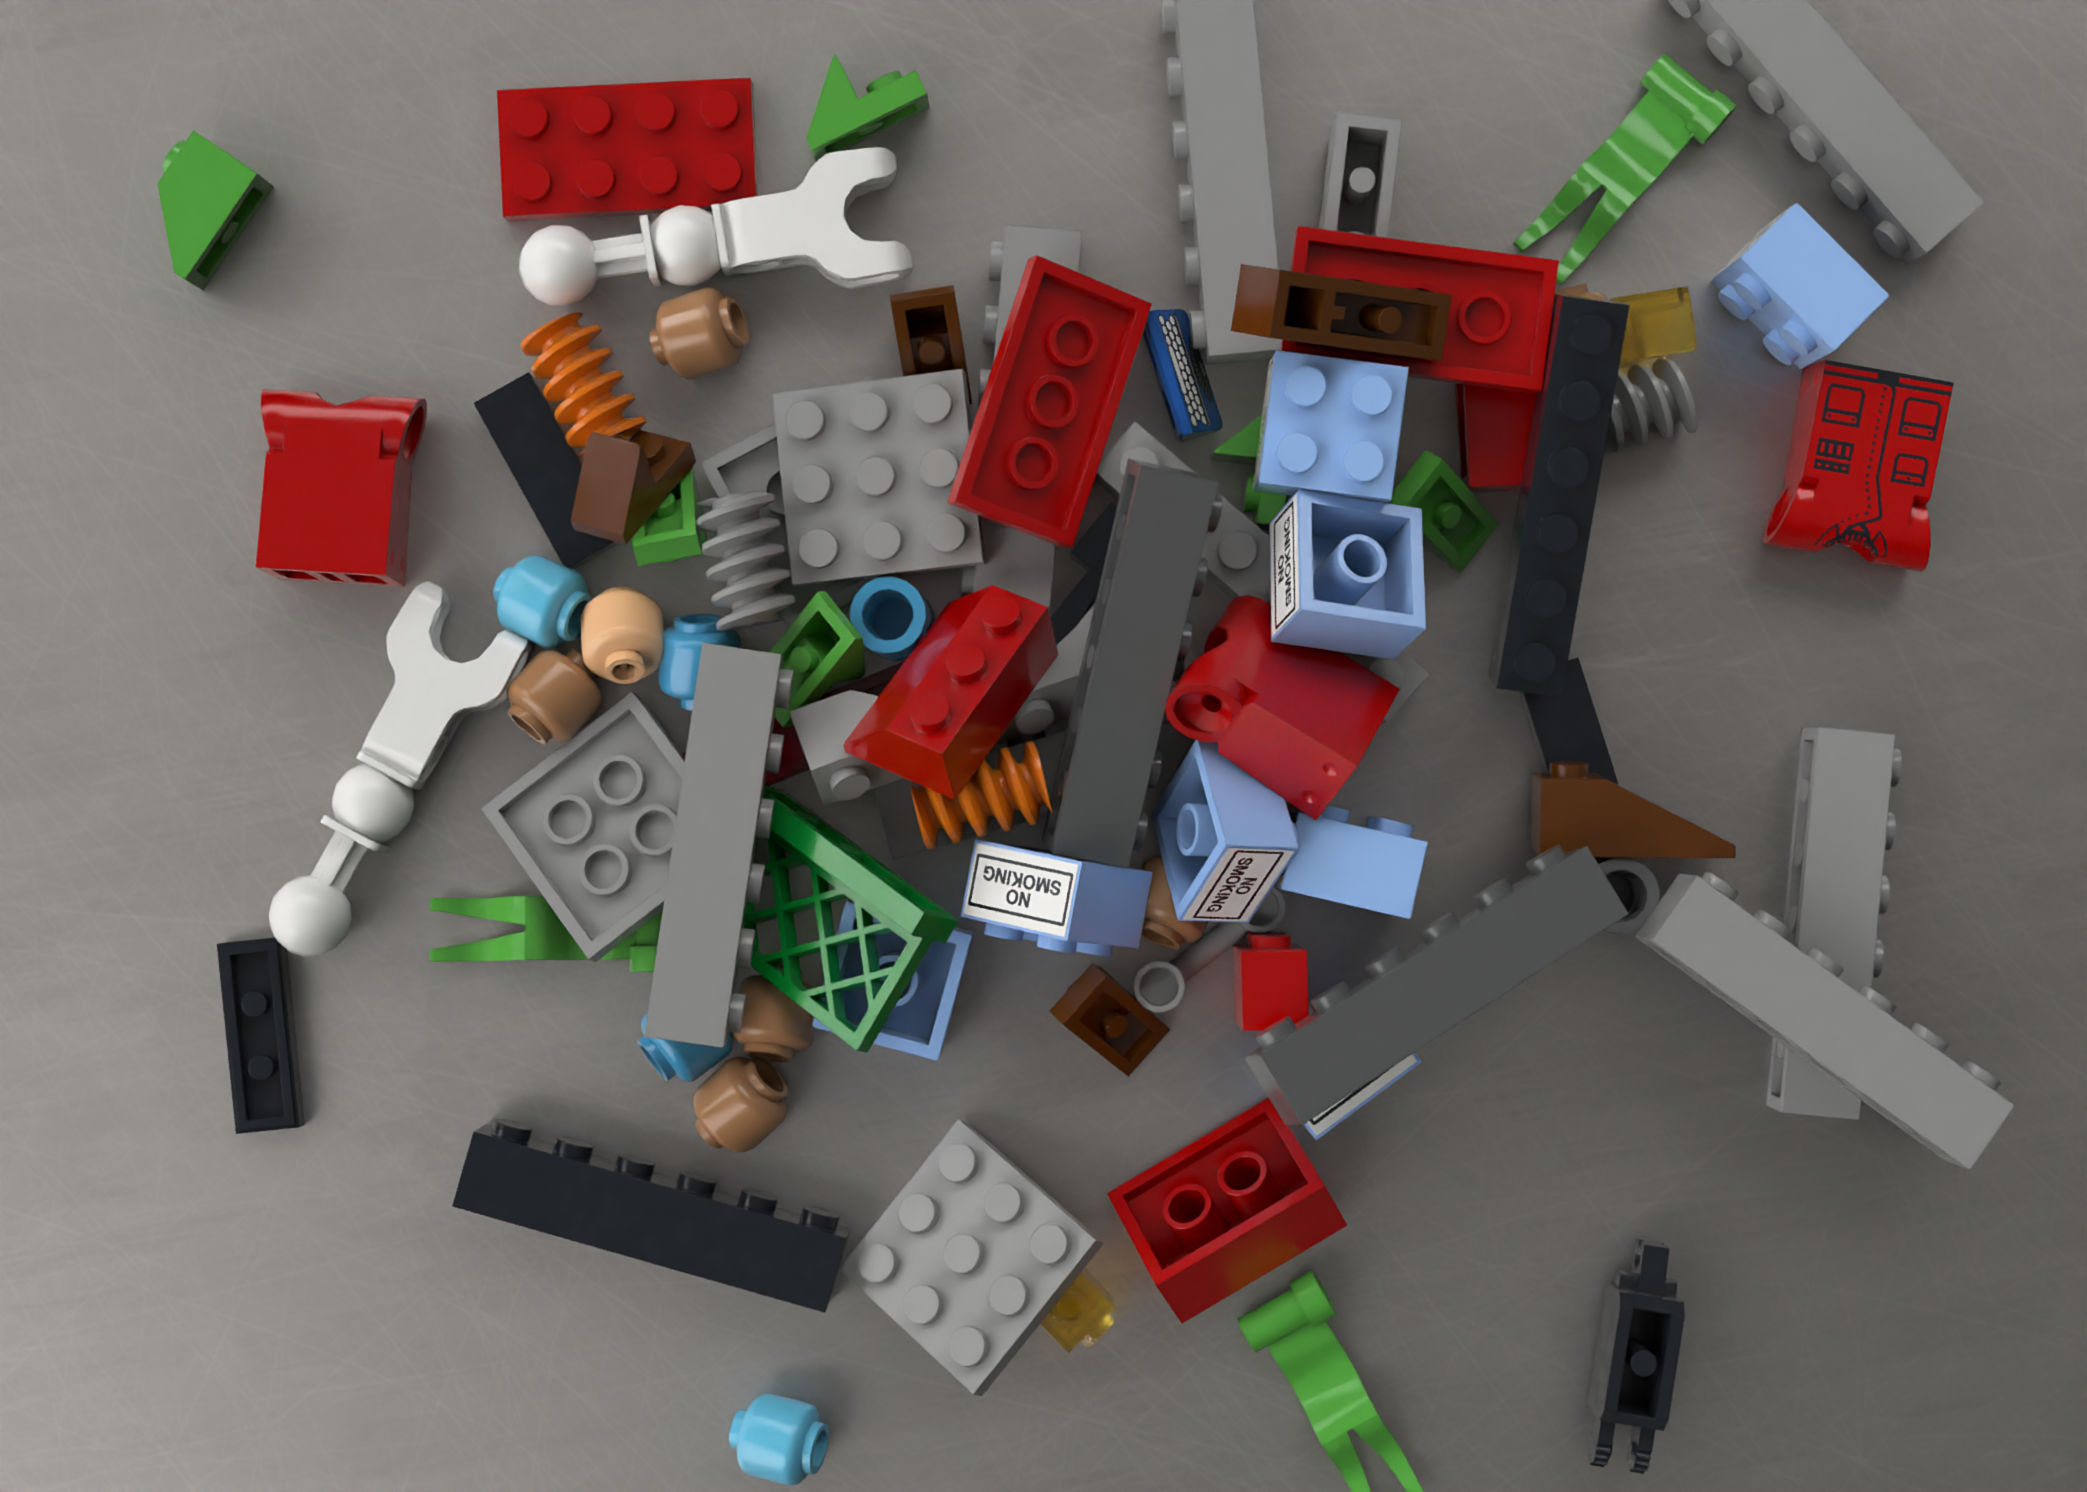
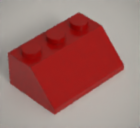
M994 585L949 602L844 742L845 752L956 800L1058 656L1048 607Z
M1269 1098L1107 1193L1156 1287L1181 1324L1348 1226L1290 1127L1284 1124Z

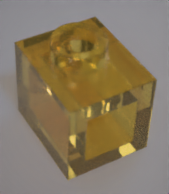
M1084 1268L1040 1324L1068 1353L1080 1342L1088 1348L1113 1324L1114 1320L1108 1314L1115 1308L1114 1298Z

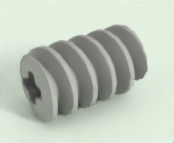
M1670 357L1657 358L1653 363L1652 370L1646 364L1641 363L1632 365L1627 376L1618 370L1607 440L1614 452H1623L1624 432L1631 431L1639 446L1648 445L1649 426L1654 424L1663 439H1672L1674 419L1680 418L1688 433L1696 432L1698 428V415L1692 390L1677 363Z
M761 491L742 492L696 503V505L712 507L711 511L696 520L697 528L717 533V536L703 543L701 546L702 553L706 556L718 557L723 560L706 571L707 579L727 584V587L711 597L712 604L732 609L730 614L716 622V627L719 631L743 629L785 620V618H780L779 612L796 602L795 595L778 593L774 589L775 585L791 576L790 570L770 567L769 564L771 559L786 551L785 544L766 542L764 535L781 526L780 519L760 516L759 512L761 508L776 500L774 493Z

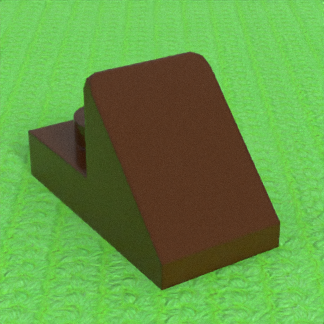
M954 285L889 295L903 376L963 369L966 372L969 405L973 404Z
M643 430L636 432L629 441L596 432L591 433L586 443L571 517L574 530L626 545L696 463L691 443Z
M1093 963L1070 985L1066 993L1049 1011L1062 1025L1128 1077L1171 1030L1150 1010L1144 1008L1128 990L1101 966H1096Z

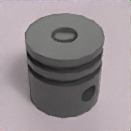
M1594 857L1629 913L1603 931L1612 934H1631L1640 930L1660 901V888L1655 875L1643 863L1631 858Z

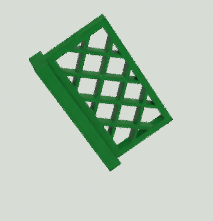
M765 785L763 798L775 800L770 837L767 839L770 862L762 865H765L764 877L772 875L776 906L754 912V904L747 903L744 928L756 930L751 967L856 1051L868 1053L932 942L946 943L959 920L787 792ZM785 850L793 856L786 857ZM806 865L810 868L813 896L792 901L788 870ZM828 883H830V884H831L832 886H834L836 889H833V890H830V891H829V884H828ZM849 898L855 904L858 929L835 935L831 903ZM815 908L819 940L797 946L793 914ZM873 917H875L881 923L874 924ZM777 918L781 951L764 955L759 951L756 924ZM894 932L905 940L907 944L893 967L880 970L875 937ZM859 941L864 975L841 981L837 947ZM821 952L825 985L807 989L802 985L799 958ZM783 962V968H784V970H783L781 967H779L777 964ZM865 986L868 1010L859 1026L855 1027L846 1020L843 992ZM827 997L828 1005L820 998Z

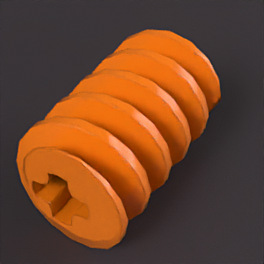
M581 312L570 313L541 326L527 335L520 345L522 352L526 356H539L533 363L531 370L537 379H551L544 386V397L549 402H562L555 410L554 417L559 424H575L567 432L565 439L570 447L576 448L586 447L587 440L593 432L627 440L647 423L644 416L624 417L622 412L636 398L633 393L613 395L611 389L625 376L621 370L602 372L600 366L614 353L610 347L591 350L589 343L602 332L599 324L580 327L578 320L583 315ZM585 449L579 454V458H584Z
M1033 741L1025 743L1022 763L1016 762L1007 747L999 749L997 769H992L986 759H984L956 800L922 785L915 787L910 781L916 815L923 842L927 849L937 848L939 828L942 827L954 844L962 842L965 822H969L980 838L988 835L990 816H994L1004 832L1013 830L1015 810L1021 811L1030 826L1038 824L1041 804H1046L1052 813L1038 749Z

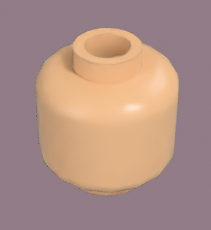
M623 586L607 589L586 604L580 616L582 655L584 664L593 674L618 684H630L649 676L659 668L664 648V627L662 610L654 599L634 588Z

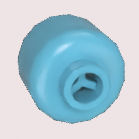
M530 555L519 561L514 567L506 568L498 577L493 591L494 600L497 602L496 610L500 624L505 629H510L543 648H556L567 641H574L581 635V613L586 604L593 599L589 595L587 582L580 573L538 555Z
M770 1393L759 1395L752 1401L747 1410L740 1409L732 1421L729 1433L730 1447L737 1449V1460L743 1473L785 1485H797L808 1474H816L823 1464L829 1443V1427L821 1422V1415L815 1405Z

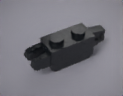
M1636 1239L1630 1272L1618 1270L1615 1282L1607 1281L1587 1407L1594 1414L1588 1448V1457L1592 1466L1604 1467L1608 1465V1460L1612 1454L1615 1424H1625L1632 1426L1630 1443L1627 1449L1629 1472L1644 1474V1472L1648 1471L1651 1460L1655 1430L1664 1431L1669 1420L1685 1311L1684 1302L1676 1296L1677 1281L1666 1278L1669 1247L1664 1245V1243Z

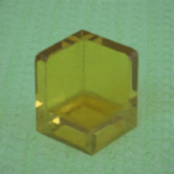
M1688 286L1614 297L1609 300L1630 305L1619 369L1630 368L1632 365L1638 364L1645 359L1689 353L1697 348Z

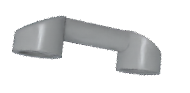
M1273 886L1271 893L1264 899L1249 923L1220 922L1170 963L1153 961L1144 965L1134 979V994L1138 1002L1144 1008L1153 1012H1166L1176 1007L1184 995L1185 982L1247 933H1266L1275 929L1281 923L1286 911V904L1282 893Z

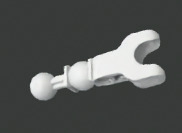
M874 147L825 154L809 169L803 183L796 189L733 200L723 204L711 205L713 214L697 206L679 205L664 211L653 223H651L648 215L639 216L642 231L640 234L591 241L584 232L571 226H548L535 232L526 241L519 258V273L525 288L536 299L549 305L567 306L585 298L594 289L597 280L600 278L648 271L654 287L662 286L661 278L675 285L694 286L708 281L721 267L724 276L796 266H810L817 269L827 280L846 289H858L904 279L913 271L914 265L912 254L904 244L896 240H863L850 230L846 222V211L857 197L886 188L893 182L898 168L895 154L886 148Z
M430 581L416 586L386 635L387 654L395 671V684L373 723L361 751H359L356 757L364 763L348 770L338 781L332 797L334 817L324 815L320 821L322 824L335 830L312 874L298 876L285 883L273 897L269 910L270 928L276 940L291 953L305 957L323 955L336 948L344 939L351 923V908L345 892L368 850L387 853L390 846L383 842L397 836L410 821L414 808L412 788L422 790L456 729L465 717L472 713L489 711L508 701L507 688L509 684L525 668L532 655L533 643L510 629H506L496 635L492 644L478 659L465 663L451 661L444 654L440 641L443 625L450 611L449 598L442 587Z

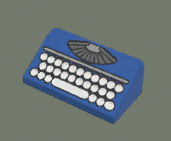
M1182 309L1150 311L1142 334L1176 440H1180V443L1219 431L1222 428V419L1199 349L1192 348L1188 314Z

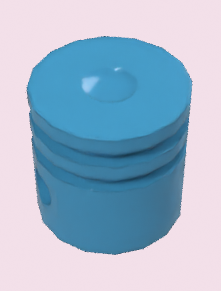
M892 576L876 578L863 585L854 596L849 611L850 623L862 636L863 644L879 657L891 661L906 660L935 621L934 612L928 600L906 580Z

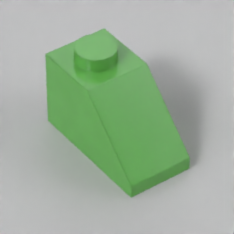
M193 130L186 141H179L168 152L162 165L164 174L157 185L174 273L204 291L274 186L258 173Z

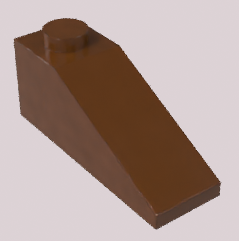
M1241 264L1231 331L1273 339L1441 361L1452 295Z
M1570 761L1550 762L1549 773H1532L1530 848L1537 855L1560 844L1564 852L1588 846L1594 857L1735 858L1736 845L1597 773H1589V763Z

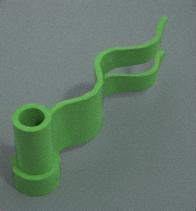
M1666 53L1655 62L1640 81V84L1648 90L1646 95L1612 135L1584 161L1546 209L1513 243L1514 246L1523 252L1563 222L1590 195L1602 186L1606 190L1558 266L1556 282L1560 285L1590 255L1620 217L1654 183L1692 138H1695L1704 145L1737 107V104L1719 89L1712 93Z
M544 896L430 898V911L525 925V931L484 941L430 949L429 962L589 960ZM663 911L599 960L630 959V972H654Z
M1313 1270L1291 1281L1292 1289L1237 1318L1243 1334L1255 1352L1265 1347H1268L1298 1396L1320 1443L1340 1470L1352 1492H1371L1361 1462L1348 1434V1431L1352 1428L1383 1458L1407 1492H1424L1402 1449L1376 1411L1351 1360L1327 1323V1320L1335 1317L1337 1312Z

